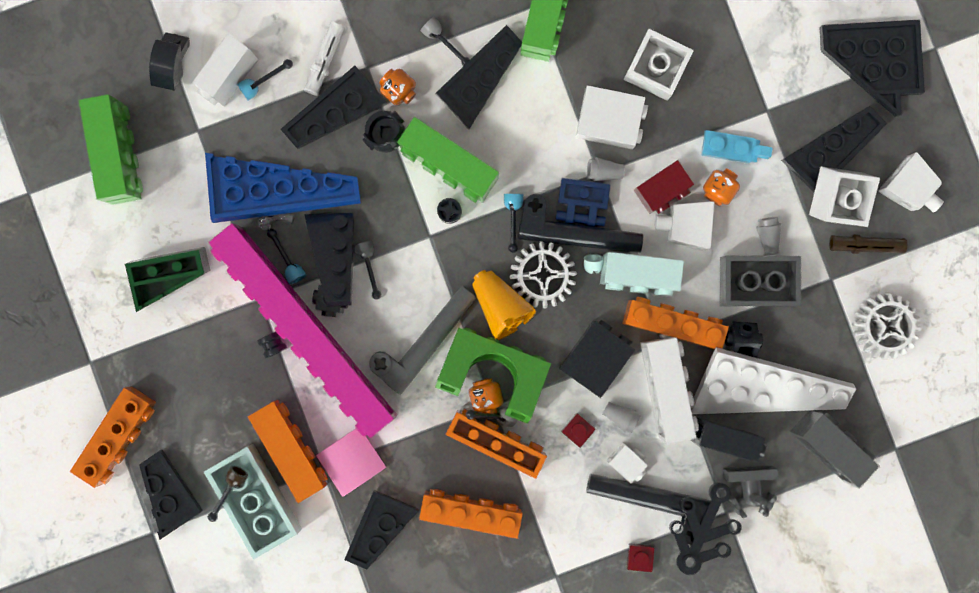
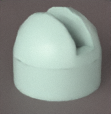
M598 254L584 256L585 270L590 274L593 271L596 274L599 273L603 268V256Z

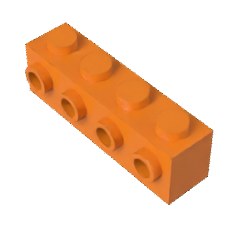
M636 297V301H628L622 324L668 337H675L679 340L711 349L716 347L723 349L729 326L722 325L723 320L709 316L707 320L698 318L699 313L684 310L683 314L674 311V306L660 303V307L650 305L651 300L642 297Z
M132 386L124 387L71 468L70 473L94 488L103 484L106 485L114 475L112 470L116 463L120 464L126 457L128 451L125 449L129 443L135 442L141 433L139 428L144 421L147 422L155 411L153 406L156 402Z
M276 400L249 415L248 419L297 503H300L328 485L326 483L328 478L322 467H317L313 461L315 455L308 445L305 446L301 440L303 435L296 424L292 425L289 420L290 412L283 402L279 403Z
M463 409L462 412L457 410L446 432L447 436L535 479L537 478L547 458L546 453L543 452L544 447L532 441L528 445L520 441V435L510 430L506 434L498 430L499 425L487 419L484 423L475 418L469 420L466 417L467 409Z
M430 489V491H425L419 520L518 539L522 509H518V506L515 504L503 503V505L493 504L494 501L479 498V501L471 500L469 496L464 494L451 496L445 495V492L442 490Z

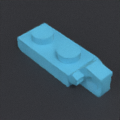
M706 130L701 156L749 164L750 162L756 163L757 158H771L773 148L760 145V140Z

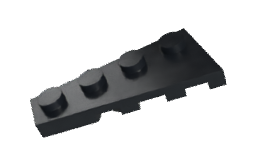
M506 25L435 93L468 129L471 128L501 77L521 48L522 41Z

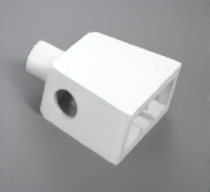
M917 152L908 155L878 190L884 196L910 211L919 210L925 205L932 212H935L944 203L935 194V191L942 184L941 180Z
M714 202L673 205L670 208V216L656 215L655 229L668 230L669 242L700 250L711 249Z

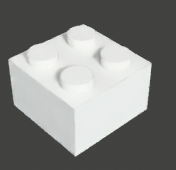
M648 29L624 80L668 101L694 50Z
M820 167L809 215L826 222L868 227L880 178L862 172Z

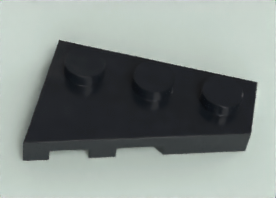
M163 450L158 451L139 464L147 494H149L153 508L151 509L152 515L157 523L159 540L203 511Z
M374 490L344 560L367 570L412 517L416 515L419 509Z

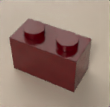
M677 160L636 187L634 192L649 214L654 211L660 214L670 207L668 203L670 200L676 197L679 201L690 194L689 188L694 183Z

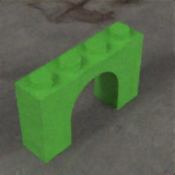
M458 327L435 388L459 396L466 375L473 365L484 360L497 361L509 369L514 380V390L505 415L528 424L534 413L551 363L546 362V359L541 356L525 354L518 347L502 345L495 338L479 336L472 329Z

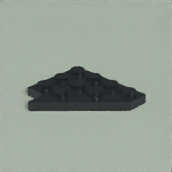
M920 19L831 24L819 27L821 52L894 117L902 115L901 96L922 95L925 93Z

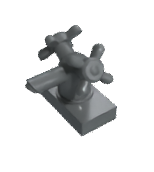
M773 466L723 469V476L726 481L741 482L742 497L736 500L730 494L728 500L731 502L732 509L742 518H746L747 515L742 509L748 505H756L760 507L758 512L768 517L769 511L773 508L777 497L770 492L767 493L766 498L761 496V481L779 479L778 469Z

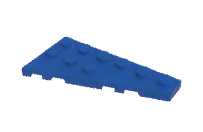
M205 153L210 219L212 223L361 204L357 177L329 172L322 174L312 172L310 169L303 168L302 170H297L285 165L254 160L247 162L236 160L235 157L226 156V158L216 157L214 154Z

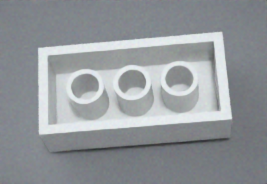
M666 337L640 342L659 439L668 444L696 438L695 431H698L699 428L696 416H692L690 406H694L691 391L687 392L685 382L689 381L686 366L682 367L681 357L684 356V350L681 341L677 342L675 337Z

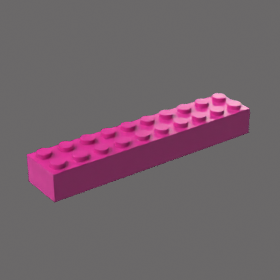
M231 223L208 242L213 248L210 250L212 255L219 262L223 261L229 267L226 271L233 280H239L244 285L242 290L251 301L255 299L261 306L258 310L267 320H273L277 325L274 329L282 339L287 338L293 346L290 348L299 359L303 357L309 364L307 366L308 371L315 378L319 376L325 383L322 386L331 398L335 396L341 403L339 408L347 417L351 415L357 422L355 427L362 436L368 435L369 438H372L397 416V413L292 286L289 285L287 280L243 227Z

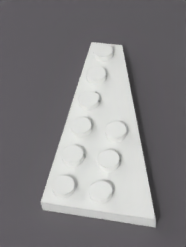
M716 347L693 398L694 406H690L692 414L846 409L856 387L849 382Z

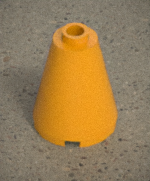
M482 270L474 276L473 279L475 281L472 286L492 335L496 339L501 340L518 330L516 327L522 322L525 325L536 314L534 307L493 271L487 272Z

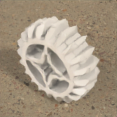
M543 242L539 243V250H536L534 244H530L531 253H528L523 248L521 253L525 256L524 259L519 256L514 258L520 265H511L512 270L518 271L517 274L510 275V279H518V283L513 284L512 288L520 287L522 290L518 294L522 296L525 293L527 295L525 298L527 302L531 298L534 299L533 307L535 308L538 306L539 301H542L544 309L547 308L548 300L551 301L553 307L557 306L556 297L564 302L566 299L561 293L564 291L570 295L572 291L566 287L567 284L571 286L576 284L574 280H569V276H576L577 272H569L568 270L575 263L569 262L566 264L565 262L570 254L566 253L561 257L559 254L563 248L558 247L556 252L552 251L553 243H549L548 250L544 249ZM546 255L557 260L562 270L550 269L547 265ZM538 256L537 270L523 273L525 264L531 258ZM542 263L543 269H546V272L556 274L546 278L544 288L543 282L537 279V276H530L541 272ZM563 278L560 288L555 293L548 295L550 280ZM523 280L536 281L540 287V295L532 293L526 287Z
M885 293L884 297L882 294H876L875 299L872 297L867 298V305H859L862 313L855 312L854 316L859 318V322H852V326L858 327V331L853 332V335L861 336L857 344H865L864 352L869 353L872 351V357L877 358L881 356V359L887 360L889 356L892 359H897L899 354L906 355V347L909 349L915 347L911 340L920 339L915 334V331H920L922 328L915 324V322L921 319L919 316H913L917 309L915 307L908 308L911 301H902L901 295L893 297L892 293ZM883 306H889L894 309L892 313H888L886 316L876 313ZM901 319L903 321V331L899 326ZM870 321L874 325L872 334L870 332ZM884 322H889L887 324L889 331H885L886 325L884 324ZM888 336L897 340L894 344L887 347L879 344L881 340H885Z

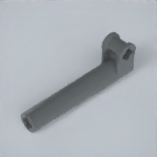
M461 286L399 362L389 354L379 351L374 353L369 361L370 370L392 390L401 395L472 305L476 297ZM382 357L385 358V365L387 367L377 369L374 359L380 360Z

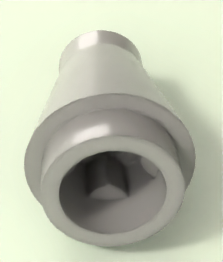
M598 157L588 161L587 178L593 179L594 182L623 179L624 164H617Z
M778 217L759 219L756 228L764 248V254L779 253L781 223L778 222Z
M608 402L602 414L624 432L627 430L630 433L633 432L641 417L636 413V410Z

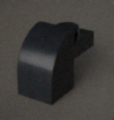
M165 32L161 40H155L149 62L151 86L175 91L183 76L182 59L190 46L189 37Z

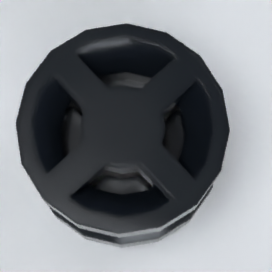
M446 198L438 204L437 214L442 222L453 224L461 218L462 209L457 200Z
M277 332L257 340L259 346H262L264 349L263 355L265 359L288 349L287 345L282 343L281 337Z

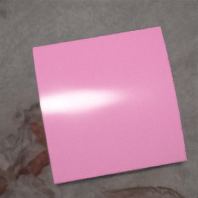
M354 429L316 455V458L342 497L386 468L367 437L362 436L357 429Z

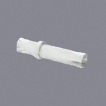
M330 22L329 24L330 26L314 64H311V73L303 89L314 96L319 95L324 78L329 75L330 71L328 68L343 30H345V27L335 22Z

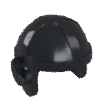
M378 111L368 118L362 140L371 150L375 148L382 153L392 152L400 147L398 140L405 131V126L403 125L405 121L396 111L393 113L391 111Z

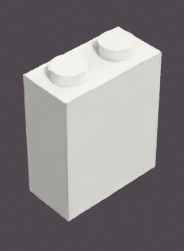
M227 33L192 82L199 88L196 92L213 105L219 102L225 106L237 90V84L245 79L258 61V58L248 47Z
M587 85L575 138L633 149L636 143L640 144L643 129H639L641 119L645 120L648 105H644L645 97Z

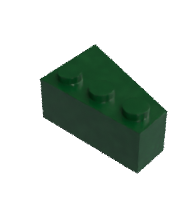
M205 247L137 259L125 263L136 312L210 271Z

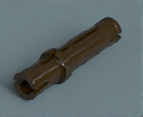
M854 234L852 237L832 235L829 240V249L831 251H851L852 254H859L860 252L905 254L908 247L906 238H873Z

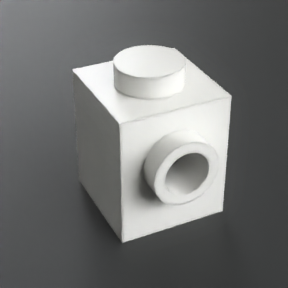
M624 443L606 460L630 483L634 480L638 482L647 472L645 468L648 465L643 461L645 456L636 447L631 450Z

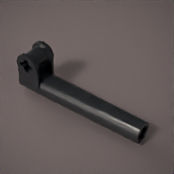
M532 194L524 201L519 227V240L641 253L643 233L545 220L546 201L541 195ZM534 198L538 199L539 204H542V207L537 209L536 213L532 212L531 207H528V203L533 202Z
M595 474L589 475L586 493L682 516L681 522L684 523L686 528L684 536L690 545L694 537L692 535L690 539V536L687 535V531H691L685 513L679 507V503L685 497L693 499L696 503L695 513L700 524L711 501ZM689 500L683 504L685 510H689L692 506Z

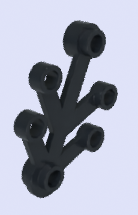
M717 482L710 486L709 496L711 501L700 524L695 513V501L688 497L681 499L679 507L685 513L694 537L690 548L684 536L686 529L684 523L674 520L669 525V530L674 535L680 550L676 560L677 567L686 575L696 574L701 569L702 563L717 557L727 558L730 556L731 547L725 542H719L715 548L700 552L705 542L727 534L737 535L741 532V523L735 519H729L725 524L710 529L721 503L726 502L730 498V489L724 483ZM720 488L725 492L722 498L717 496V490ZM687 500L692 504L689 510H685L683 507L684 502ZM735 522L737 529L732 532L729 529V525ZM678 523L681 525V531L675 533L673 526ZM725 545L727 552L721 555L719 548ZM688 558H693L694 564L691 567L686 566Z

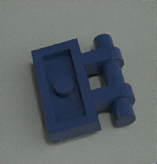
M561 178L558 203L568 205L567 211L557 210L556 220L565 221V223L573 224V222L582 223L591 227H595V225L605 226L606 217L596 215L597 209L607 210L611 184ZM575 206L589 207V213H574Z

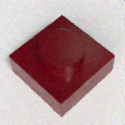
M576 413L561 432L581 448L596 429Z
M629 544L627 570L652 572L654 546Z

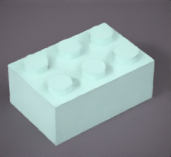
M607 252L603 255L604 261L600 284L606 285L605 289L620 291L623 290V287H630V292L645 294L648 293V290H655L654 295L673 296V292L681 291L684 264L682 260Z

